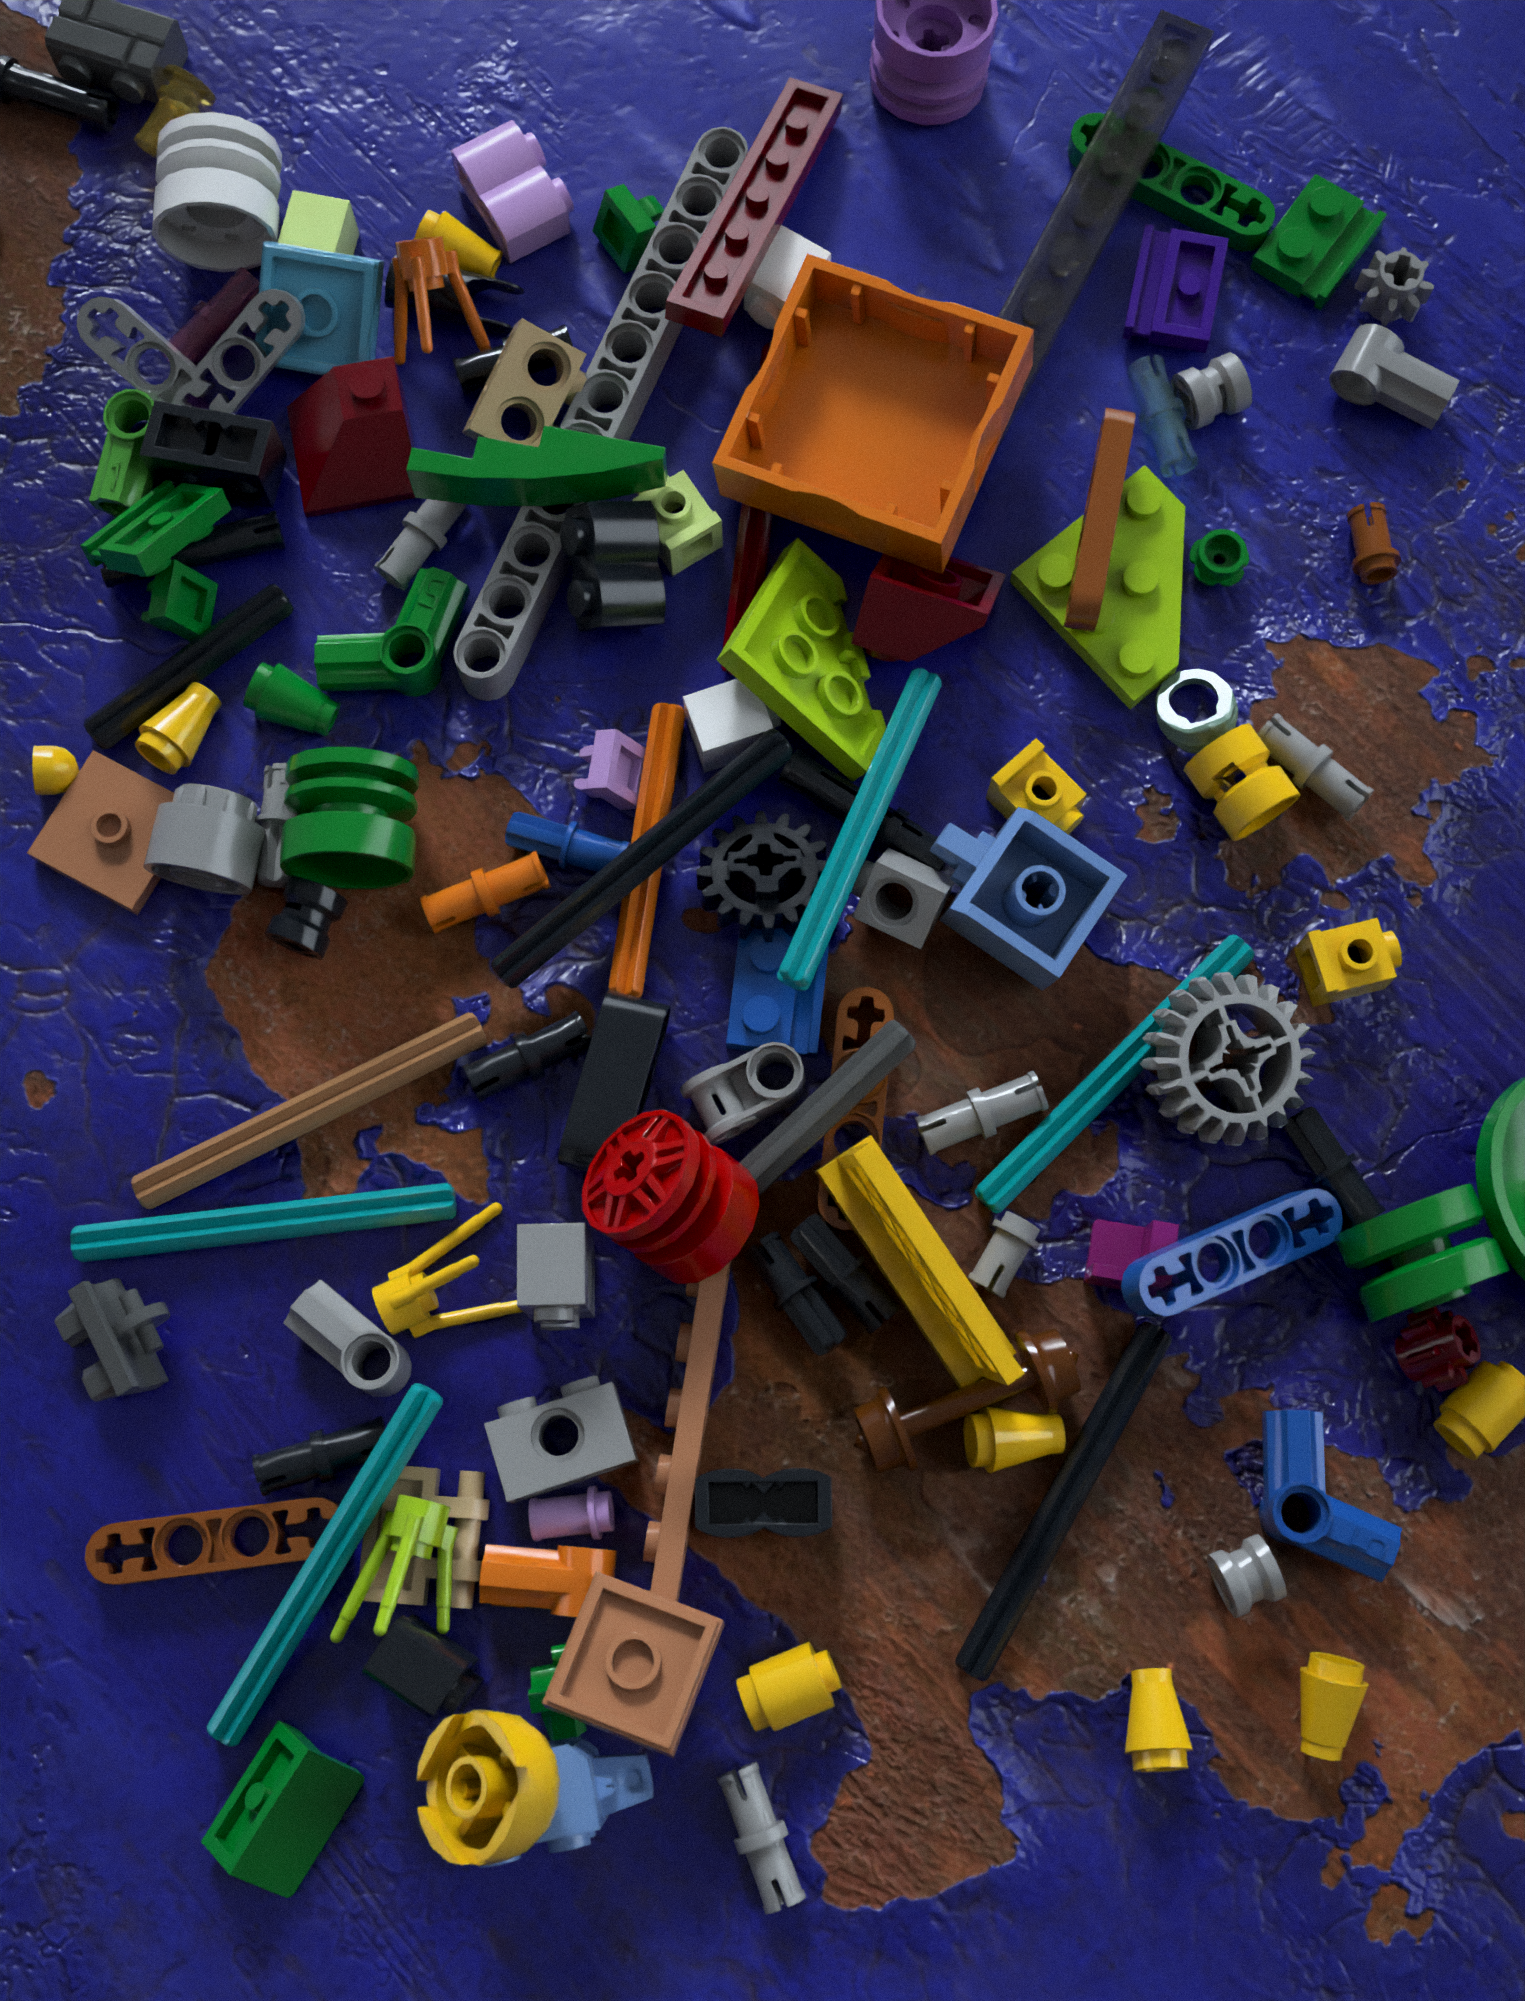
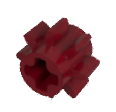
M1437 1306L1415 1314H1408L1407 1319L1410 1327L1401 1329V1335L1395 1341L1397 1360L1405 1375L1414 1382L1422 1381V1386L1425 1388L1435 1385L1439 1392L1469 1383L1465 1370L1475 1367V1363L1480 1359L1481 1353L1477 1334L1470 1322L1461 1315L1453 1316L1451 1310L1440 1313Z

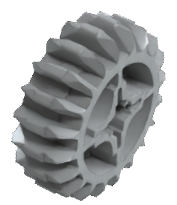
M1230 972L1215 973L1211 982L1206 977L1191 979L1189 982V992L1183 989L1172 991L1168 998L1173 1010L1166 1008L1157 1009L1152 1014L1156 1023L1162 1028V1032L1146 1033L1142 1038L1149 1046L1156 1047V1057L1145 1058L1140 1065L1146 1070H1157L1159 1079L1152 1081L1145 1090L1150 1095H1167L1158 1112L1164 1117L1179 1115L1177 1129L1181 1133L1193 1134L1198 1130L1199 1139L1203 1143L1216 1144L1222 1138L1225 1145L1239 1146L1244 1143L1245 1136L1250 1140L1257 1141L1268 1137L1267 1125L1272 1128H1282L1285 1124H1289L1283 1107L1298 1109L1301 1105L1305 1104L1294 1089L1296 1085H1309L1314 1080L1307 1072L1300 1071L1302 1060H1309L1316 1053L1310 1048H1300L1298 1039L1305 1036L1310 1027L1306 1026L1305 1023H1290V1019L1298 1005L1293 1004L1292 1001L1277 1003L1280 988L1273 984L1262 985L1258 988L1257 977L1250 974L1239 975L1234 980ZM1224 1007L1236 1010L1248 1018L1260 1035L1254 1037L1244 1035L1238 1027L1236 1020H1229ZM1195 1032L1198 1041L1197 1049L1194 1055L1188 1059L1190 1042ZM1226 1049H1245L1240 1053L1232 1055L1233 1063L1226 1064L1230 1069H1210L1215 1065L1223 1063V1054H1230ZM1266 1060L1264 1075L1260 1083L1259 1070ZM1204 1081L1213 1083L1219 1096L1227 1097L1231 1111L1226 1112L1209 1103L1198 1091L1195 1083Z

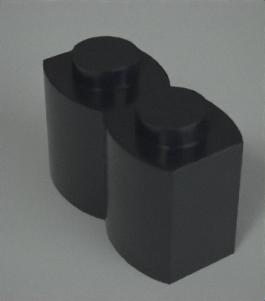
M585 502L567 508L565 520L561 525L560 541L573 569L572 582L567 590V605L570 613L575 617L579 632L643 629L664 624L666 598L662 573L657 563L659 555V529L652 502Z
M727 1468L707 1472L695 1479V1528L708 1535L729 1539L742 1538L766 1529L773 1534L783 1537L804 1538L820 1534L832 1527V1478L820 1471L807 1468H789L776 1471L762 1478L750 1471Z
M415 1614L409 1617L402 1615L392 1624L362 1671L363 1676L431 1723L438 1717L443 1718L445 1715L449 1717L457 1712L462 1714L484 1681L483 1677L475 1673L481 1663L480 1658L445 1634L438 1633L436 1628Z

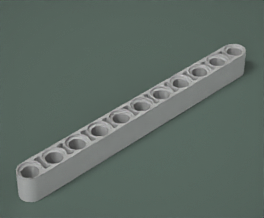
M717 127L703 133L697 141L586 371V382L581 392H576L559 428L629 441L683 327L682 324L665 319L666 299L748 153L747 142L741 133L732 128ZM721 165L730 166V167H728V168H722V169H721V168H716V166H721ZM697 212L708 213L707 215H704V216H694V215H691V214L697 213ZM676 259L686 261L683 264L677 265L668 263L669 261ZM652 307L664 309L654 314L644 312V310ZM630 355L642 358L633 363L620 361L623 357ZM606 404L619 407L609 413L596 411V408ZM585 502L570 503V504H568V505H570L571 507H573V506H576V505H579V504H582V503H585ZM553 505L521 506L456 641L453 654L458 673L468 694L476 699L484 701L496 700L507 694L511 689L570 566L568 555L563 551L560 541L561 525L565 520L566 512L559 515L547 513L548 508ZM533 554H541L548 557L539 566L530 567L521 563L526 557ZM516 605L523 608L522 612L514 618L503 619L496 616L499 610L505 606ZM482 657H494L499 660L496 666L489 671L478 672L471 669L474 662Z

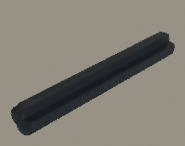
M269 584L86 718L83 723L85 730L103 750L109 749L181 695L192 682H200L291 615L294 609L289 598L276 584Z

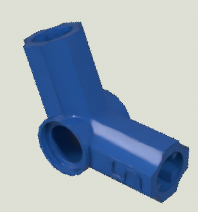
M1310 1410L1263 1411L1264 1497L1260 1501L1258 1515L1260 1524L1266 1534L1277 1542L1295 1545L1378 1583L1383 1582L1387 1572L1393 1566L1399 1551L1402 1528L1326 1495L1323 1412ZM1291 1494L1301 1498L1307 1505L1309 1512L1308 1523L1298 1533L1286 1526L1281 1515L1282 1504Z

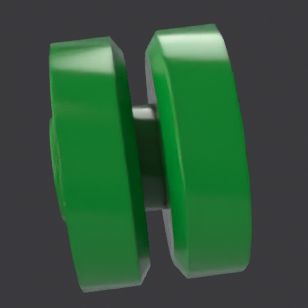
M1472 1183L1458 1186L1405 1205L1334 1236L1347 1268L1361 1270L1388 1260L1392 1265V1271L1364 1282L1358 1291L1370 1323L1408 1309H1412L1413 1314L1471 1293V1285L1510 1271L1497 1239L1480 1237L1453 1247L1449 1238L1478 1225L1485 1216L1484 1209Z

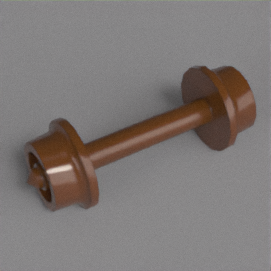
M1056 1328L1029 1335L1025 1330L1015 1332L1014 1338L1022 1362L1019 1366L1025 1374L1010 1385L985 1378L901 1413H898L886 1386L876 1388V1396L872 1400L853 1409V1414L860 1431L856 1436L853 1446L863 1452L868 1451L878 1473L897 1467H906L910 1472L917 1470L918 1464L909 1438L1031 1388L1048 1415L1057 1413L1058 1404L1062 1400L1081 1391L1080 1379L1076 1370L1079 1354L1067 1348Z

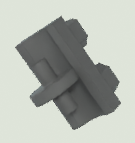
M120 1278L98 1284L82 1281L67 1291L72 1303L55 1318L54 1322L63 1341L72 1348L86 1346L92 1342L100 1360L85 1369L82 1377L91 1400L97 1402L123 1395L152 1391L169 1381L156 1354L157 1351L164 1347L156 1327L163 1324L170 1317V1312L165 1302L145 1306L137 1289L134 1288L126 1291Z

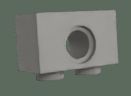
M585 1223L517 1224V1306L530 1320H534V1323H539L541 1330L580 1329V1318H595L594 1239Z
M591 1376L560 1387L563 1397L561 1399L537 1406L535 1396H531L497 1408L500 1419L485 1423L484 1426L507 1502L515 1504L639 1462L620 1397L613 1382L600 1385L598 1376ZM557 1419H570L576 1424L578 1429L576 1446L565 1455H551L545 1448L543 1440L547 1426Z

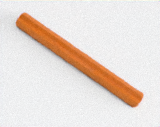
M657 703L652 707L631 844L671 812L685 721L684 709L679 705ZM662 866L622 899L609 978V990L639 998L643 995Z

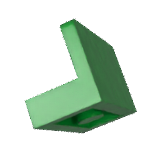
M278 1720L204 1835L201 1843L229 1875L282 1897L290 1898L296 1892L361 1788L365 1778L356 1768L323 1754L297 1728Z

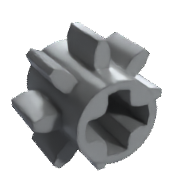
M1405 247L1387 256L1379 250L1376 251L1368 267L1369 269H1362L1355 284V289L1367 293L1360 311L1369 312L1374 318L1380 320L1383 326L1401 317L1409 323L1412 322L1420 308V304H1426L1434 289L1433 284L1422 281L1429 263L1427 261H1420L1414 254L1407 252Z

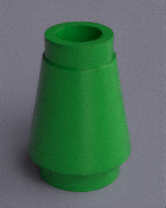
M264 662L256 669L243 701L245 708L255 712V719L311 733L316 732L325 737L331 731L341 706L340 703L330 699L328 695L283 664L278 663L273 667Z

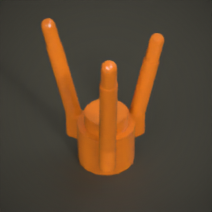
M443 236L395 242L397 257L392 258L395 275V363L403 365L406 361L408 288L409 292H414L421 349L426 354L432 352V327L427 290L445 287L443 275L446 274L480 351L490 349V342L461 275L457 250L445 251Z

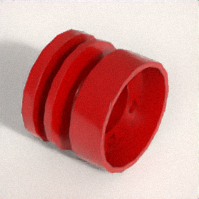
M664 1109L639 1114L623 1123L604 1141L589 1165L582 1187V1211L590 1226L611 1238L618 1246L632 1252L635 1258L676 1284L698 1283L720 1272L742 1249L753 1230L759 1209L758 1184L749 1170L724 1150L711 1145L706 1136L692 1129L691 1125L683 1118Z

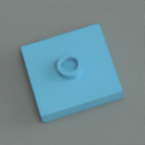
M263 241L259 293L269 289L286 291L299 300L306 315L305 328L302 334L275 367L325 375L335 366L375 359L384 261L273 241ZM285 302L279 307L266 304L263 312L266 313L269 319L261 331L256 333L255 341L260 344L267 356L273 351L274 347L263 342L266 336L275 328L286 332L291 326V323L285 317L290 309Z

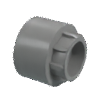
M193 783L181 785L175 789L172 802L158 805L143 866L144 869L165 880L204 891L229 895L250 894L253 889L266 830L255 823L258 810L255 803L241 794L219 787Z

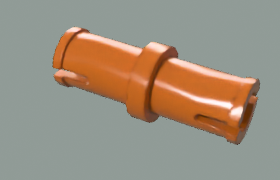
M533 851L530 855L485 872L483 867L470 872L472 878L428 896H421L420 901L433 932L438 934L446 928L487 913L489 918L501 913V906L543 889H550L551 885L537 851Z

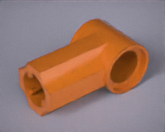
M486 1544L480 1571L479 1603L516 1608L551 1609V1615L577 1617L595 1572L597 1571L615 1578L617 1550L557 1545V1550Z

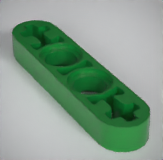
M1100 112L1088 113L1081 116L1074 123L1067 150L1069 160L1079 171L1202 234L1229 238L1227 247L1241 252L1253 251L1261 247L1267 239L1275 219V208L1271 200L1263 193L1110 115ZM1095 137L1104 141V144H1098L1095 149L1085 146L1086 143H1091ZM1124 149L1120 164L1113 162L1114 157H1118L1119 150ZM1139 159H1147L1158 166L1160 174L1152 179H1143L1137 177L1131 171L1130 164ZM1188 185L1202 186L1210 194L1211 200L1203 205H1194L1184 200L1180 190ZM1224 200L1228 202L1227 207L1224 206L1222 215L1219 216L1216 213L1220 201ZM1246 214L1255 218V221H1252L1248 227L1238 224V220L1243 219Z

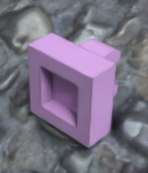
M617 729L596 730L594 745L583 747L579 753L580 758L590 763L588 778L575 779L574 787L590 797L602 798L620 810L636 809L646 748Z

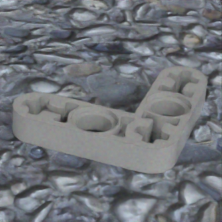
M276 289L262 291L250 301L197 366L132 308L119 299L100 296L87 301L82 305L77 315V329L81 339L90 349L137 390L147 393L153 401L157 400L192 407L188 402L191 395L204 397L215 386L214 383L204 378L211 371L219 384L235 391L236 394L230 401L225 393H219L211 402L209 409L236 414L300 337L305 328L306 315L302 304L292 294ZM285 302L290 308L285 317L291 323V326L286 332L275 328L266 336L263 342L274 347L273 351L267 356L260 344L250 337L244 336L242 331L249 325L253 333H259L269 319L266 313L263 312L265 305L270 304L279 307ZM116 311L119 317L115 321V326L127 338L135 339L138 330L144 335V339L130 347L124 362L118 357V353L127 348L115 337L104 336L99 339L96 335L100 328L99 323L94 319L97 312L111 314ZM235 345H242L249 349L255 360V369L252 375L243 381H236L229 377L223 367L224 354ZM150 349H158L163 352L169 359L171 366L168 378L158 385L145 381L139 371V360L142 354Z

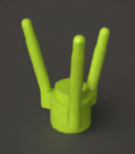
M398 1495L394 1512L386 1511L380 1535L330 1634V1640L333 1643H340L343 1640L390 1546V1550L397 1553L379 1606L380 1609L373 1628L374 1634L382 1637L388 1630L411 1557L430 1560L433 1547L437 1548L436 1629L440 1634H446L449 1631L453 1548L459 1529L446 1525L451 1507L416 1497Z

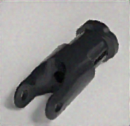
M391 261L385 284V305L388 308L394 309L395 275ZM460 269L471 299L478 292L485 290H497L516 295L524 293L523 288L512 282ZM447 274L443 275L445 287L427 290L429 310L433 312L435 319L468 326ZM408 288V306L416 308L414 292H409ZM479 317L484 330L508 334L513 329L511 325Z

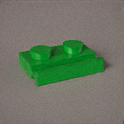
M1315 174L1255 253L1250 269L1298 298L1301 294L1315 301L1313 307L1321 311L1382 229L1387 214L1380 210L1377 214L1363 207L1365 201Z
M165 480L80 546L93 567H98L101 563L105 562L109 570L136 574L141 577L152 576L165 570L171 564V557L186 545L208 536L214 528L213 524L232 509L222 488L182 483L177 488H174L172 481Z

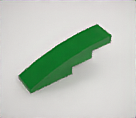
M546 425L543 428L539 447L478 436L473 458L412 447L406 469L415 498L477 506H550L607 500L665 487L668 477L665 447Z

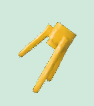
M492 1203L410 1263L389 1272V1281L372 1288L376 1308L384 1325L392 1335L409 1328L416 1339L436 1329L523 1312L517 1306V1300L436 1315H430L429 1313L439 1308V1302L434 1289L477 1267L480 1261L476 1255H470L429 1276L422 1271L499 1215L503 1209L500 1203Z

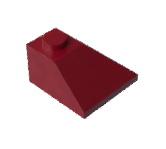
M394 356L335 366L287 406L306 518L415 498L406 471L412 447L414 448L405 392Z
M883 554L869 577L851 644L865 648V651L870 656L882 661L894 662L900 659L911 662L985 626L1003 586L1006 574L951 556L943 574H939Z

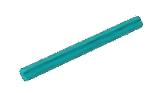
M917 668L911 672L780 965L777 979L786 986H790L798 991H805L813 980L941 688L942 681L937 674L929 673L923 668Z
M1229 935L1174 990L1183 989L1189 992V982L1191 979L1206 977L1211 982L1215 973L1230 972L1235 978L1254 959V951L1239 936ZM1168 996L977 1186L975 1194L986 1208L995 1214L1001 1213L1144 1070L1140 1065L1143 1059L1156 1057V1047L1149 1046L1142 1038L1146 1033L1162 1032V1028L1156 1023L1152 1014L1157 1009L1166 1008L1173 1010Z
M440 1183L78 1225L71 1230V1251L74 1259L88 1262L449 1220L456 1216V1194L451 1184Z
M419 1383L413 1384L408 1390L209 1721L207 1732L215 1740L230 1747H235L241 1741L441 1408L443 1398L436 1391Z

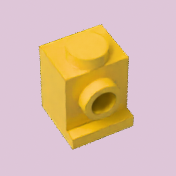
M1035 738L991 777L986 799L1006 819L1018 807L1038 813L1069 835L1084 818L1080 810L1087 794L1044 752L1045 746ZM1039 785L1051 799H1038L1033 794L1032 788Z
M1378 917L1325 931L1319 929L1308 932L1294 948L1312 1007L1383 990L1397 977L1394 968L1402 965V952L1399 941L1392 931L1382 932ZM1357 946L1363 964L1356 963L1350 959L1348 955L1349 947Z

